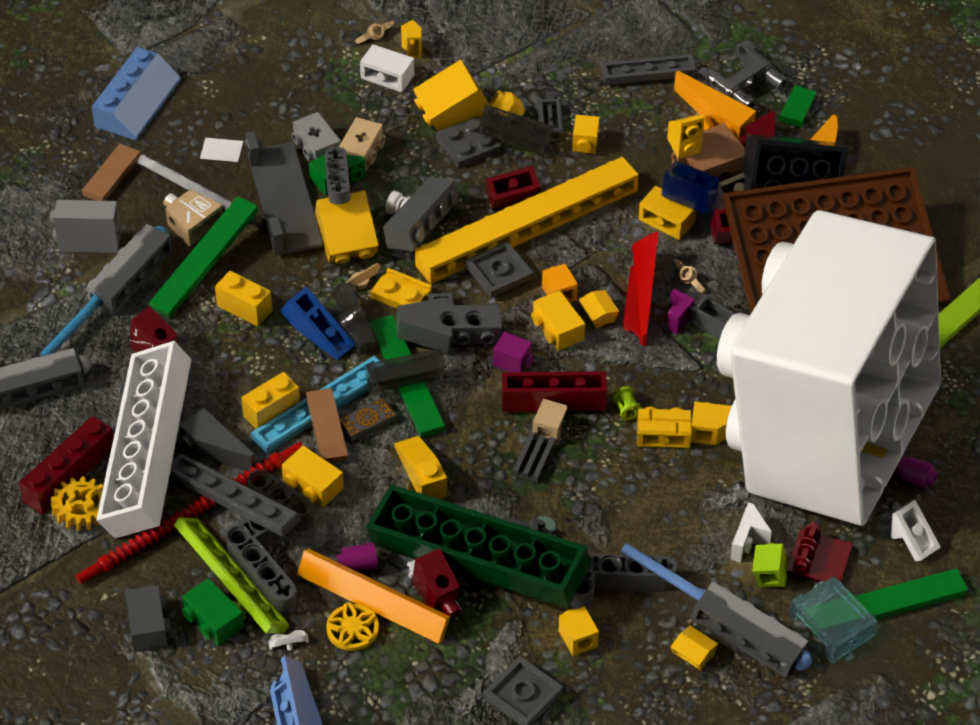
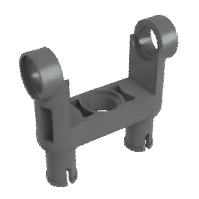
M749 40L741 42L736 47V52L742 60L741 62L747 67L728 80L711 68L703 67L694 73V79L751 109L755 107L756 100L746 94L748 91L763 81L769 82L779 91H782V88L785 89L789 82L787 77L775 70L773 63L757 53L755 45Z

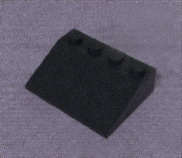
M747 134L744 152V190L843 177L849 147L837 142Z

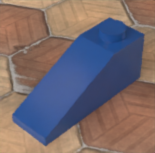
M307 286L292 297L280 310L298 332L336 360L356 345Z

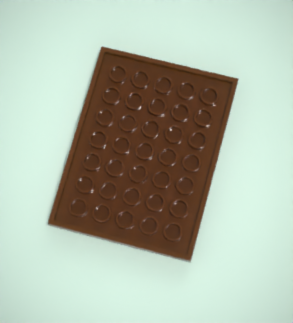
M914 167L723 193L722 196L750 315L762 297L763 272L772 249L777 243L783 241L794 244L808 220L816 211L822 210L933 237ZM936 248L938 305L948 304L951 299Z

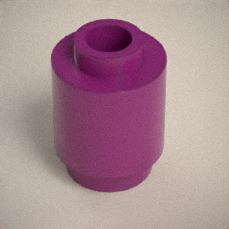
M903 456L898 464L896 476L900 477L903 482L926 490L928 486L935 484L938 471H935L934 464L912 456L909 458Z

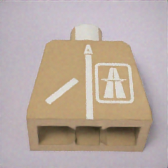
M193 190L187 191L179 198L170 193L163 202L164 206H166L165 210L169 227L189 247L202 239L223 214L221 204Z

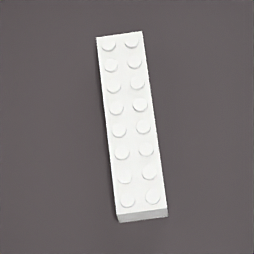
M175 341L131 354L96 520L114 538L160 526L192 360Z

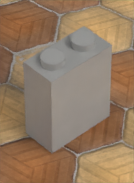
M56 201L55 210H51L50 222L51 225H55L53 238L54 241H58L59 252H119L121 229L116 201Z

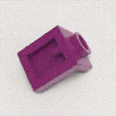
M673 289L670 295L671 309L667 317L669 319L668 330L678 334L688 323L689 311L694 306L695 299L676 289Z

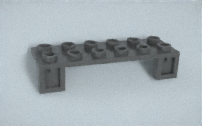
M255 131L245 133L247 155L274 255L323 247L294 143L288 142L263 147L262 141H257Z

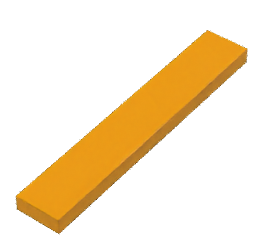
M309 548L304 550L297 572L298 576L349 601L363 605L373 610L376 614L438 644L443 641L450 616Z

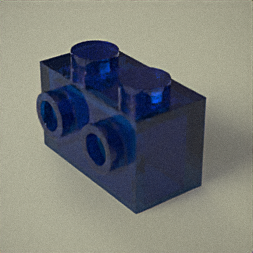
M675 160L664 174L661 196L706 214L716 201L720 178Z

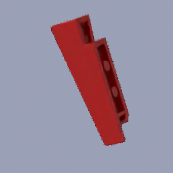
M659 231L633 243L632 247L634 266L630 265L623 328L628 333L632 331L640 339L642 346L647 344Z

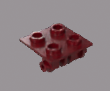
M812 522L806 526L805 530L800 529L787 572L839 587L853 543L822 535L820 525Z

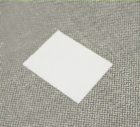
M205 138L200 159L238 162L243 141Z

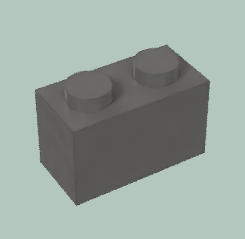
M158 585L125 590L134 651L168 646L166 635L172 633L169 617L163 618V612L168 611L166 595H160Z

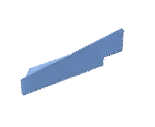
M284 655L280 661L283 666L280 680H273L270 688L277 725H323L302 663Z

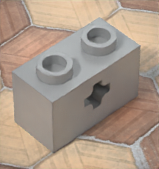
M319 112L293 122L292 140L296 146L301 147L308 161H313L325 155L324 153L327 149L339 147L341 144L340 139Z

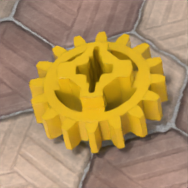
M72 477L70 478V484L61 482V489L55 488L54 497H51L52 515L57 516L59 524L65 521L67 529L75 525L77 531H80L81 526H86L88 530H91L92 523L99 526L100 524L96 520L104 485L95 486V479L85 482V477H81L79 482H76Z

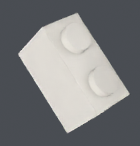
M372 44L360 61L361 79L403 92L415 75L414 58Z

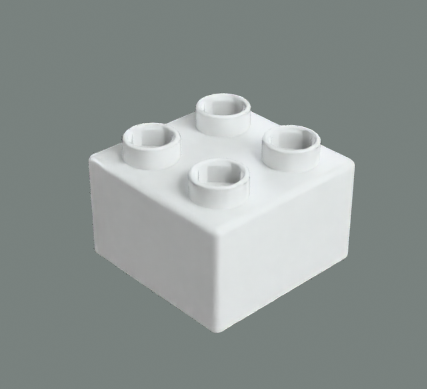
M819 210L812 214L794 244L783 241L777 243L772 249L763 272L762 297L751 315L736 313L731 316L722 331L717 350L718 370L722 375L733 378L735 400L727 420L726 440L731 449L742 452L745 484L749 493L856 525L864 526L941 383L936 239L934 237ZM866 442L888 450L883 458L861 452Z

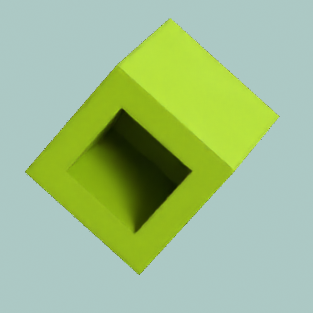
M769 543L756 545L752 572L758 587H785L788 557L783 544Z

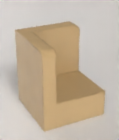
M543 399L533 420L532 432L536 433L535 436L539 437L542 434L548 440L550 437L555 438V445H557L560 440L561 423L567 412V406Z

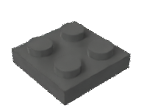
M478 116L436 132L437 141L458 168L501 152L500 144Z
M508 241L465 260V267L490 298L533 279L534 272Z
M518 656L483 692V699L518 724L532 725L563 693V686L527 660Z

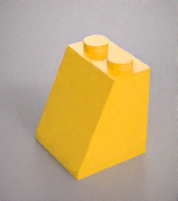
M462 60L457 61L413 89L418 97L414 100L421 112L425 111V114L422 115L429 127L434 126L437 131L477 116L481 121L489 120L496 116L480 86Z
M365 191L350 193L351 199L345 204H332L328 198L317 200L315 218L329 263L343 264L356 257L368 259L377 253L379 245Z

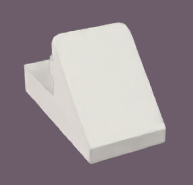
M912 500L892 514L891 537L892 539L903 538L915 561H921L941 548L916 500Z
M752 503L747 504L732 543L730 560L740 563L744 552L749 554L752 543L764 545L769 544L771 541V530Z

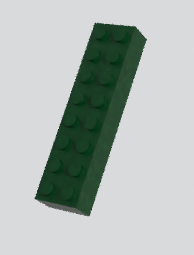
M390 484L366 526L371 542L375 546L415 559L440 548L451 570L567 609L591 565L587 546L392 484Z

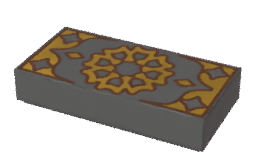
M381 398L339 420L343 432L353 442L396 421L397 418L396 413L384 398Z

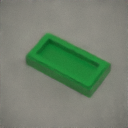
M794 85L780 114L779 121L801 128L815 101L817 91Z

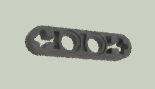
M333 147L327 149L324 153L328 199L332 204H345L351 199L347 153L344 148Z

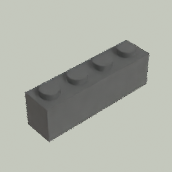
M429 177L383 226L387 248L414 251L459 201L455 180Z

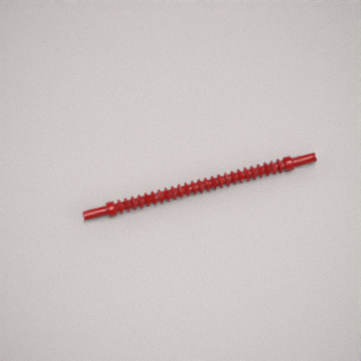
M297 442L279 454L273 453L268 457V460L263 459L262 464L257 463L256 468L251 466L250 471L245 470L244 475L238 474L237 479L232 478V480L248 487V484L253 485L254 480H261L260 476L266 477L267 472L272 474L273 469L278 470L282 468V464L301 448L303 444ZM201 496L199 502L194 500L193 505H187V509L181 508V513L175 512L174 517L168 516L167 521L161 520L160 526L148 529V532L143 531L142 536L136 535L135 540L129 539V544L123 543L122 548L116 547L115 552L109 551V555L104 554L99 557L98 562L76 574V580L81 585L102 571L108 572L112 570L114 564L117 566L120 564V560L125 562L127 556L132 558L133 553L138 554L140 548L145 550L146 545L152 546V541L158 542L159 537L165 538V533L171 534L172 529L176 531L177 528L174 524L178 518H197V514L203 515L204 510L210 511V506L215 508L217 503Z

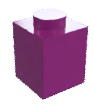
M507 332L503 333L493 348V366L508 372H523L526 367L529 368L534 360L532 342Z

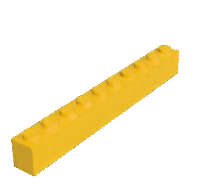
M623 157L610 161L594 170H589L585 174L569 179L558 186L549 188L540 194L529 197L522 202L506 207L504 210L486 216L450 234L443 235L432 242L421 245L415 249V266L431 285L466 269L465 260L506 241L512 247H515L637 192L639 174Z

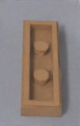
M119 144L82 189L83 196L95 201H106L137 163L141 156L140 151Z
M332 388L306 392V400L320 457L329 463L347 460L348 453Z

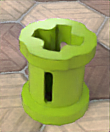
M623 386L615 390L611 397L620 409L621 419L629 421L637 418L638 409H642V406L636 402L633 388Z

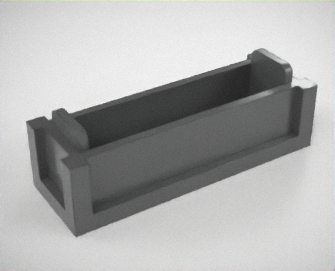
M703 294L701 301L696 306L690 308L688 322L720 339L727 321L736 313L709 299L708 295Z

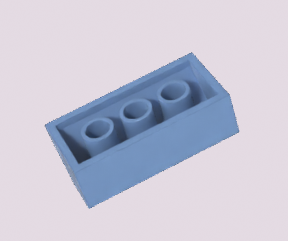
M136 47L92 105L94 126L137 140L181 80L180 76L158 53Z

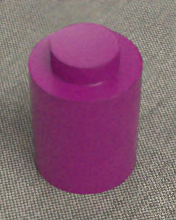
M373 542L341 548V554L336 555L338 563L359 573L378 569L377 554Z

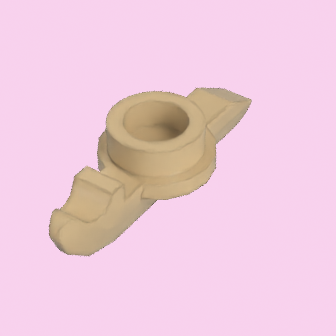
M386 22L383 25L371 24L367 29V33L355 40L356 44L370 38L372 40L381 39L384 31L389 29L395 22Z
M675 258L674 262L677 265L676 267L680 269L679 276L682 282L692 284L700 293L705 294V288L697 280V270L692 266H685L684 263Z
M376 263L363 272L354 273L351 279L342 286L340 293L351 292L352 288L358 290L366 288L369 278L378 272L380 265Z

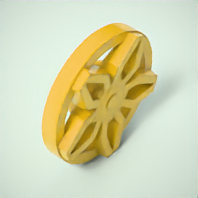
M346 603L344 606L334 610L329 616L326 625L327 635L332 644L342 650H362L370 646L377 638L379 632L378 619L373 610L363 605ZM351 611L353 616L348 617L347 612ZM373 622L374 630L371 633L368 626ZM331 630L340 632L339 640L333 635ZM354 639L363 641L356 644H350Z

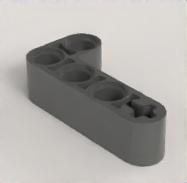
M245 519L231 527L226 533L228 554L282 616L293 614L297 609L296 586L266 551V548L273 544L275 533L249 519Z
M588 553L591 565L570 606L572 609L585 606L589 610L593 605L594 590L666 592L673 589L674 585L625 554ZM647 555L677 574V563L673 558L669 556Z

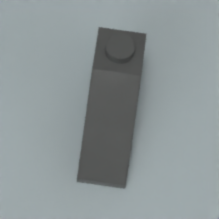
M205 408L179 425L181 444L185 449H191L197 456L244 471H250L251 466L256 468L254 453Z

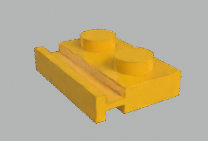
M388 268L386 274L381 276L370 291V297L397 309V306L426 301L427 295L432 292V285Z

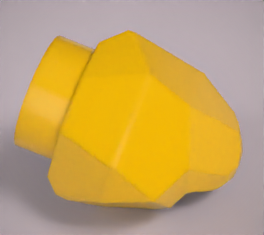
M499 90L490 102V107L494 109L495 115L501 119L513 120L523 117L525 113L522 101L512 92L503 93Z

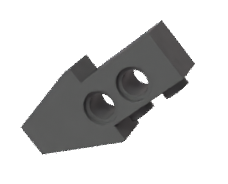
M438 298L397 306L396 332L397 338L450 353L451 345L497 344L500 339L502 325L498 305H448L447 298Z

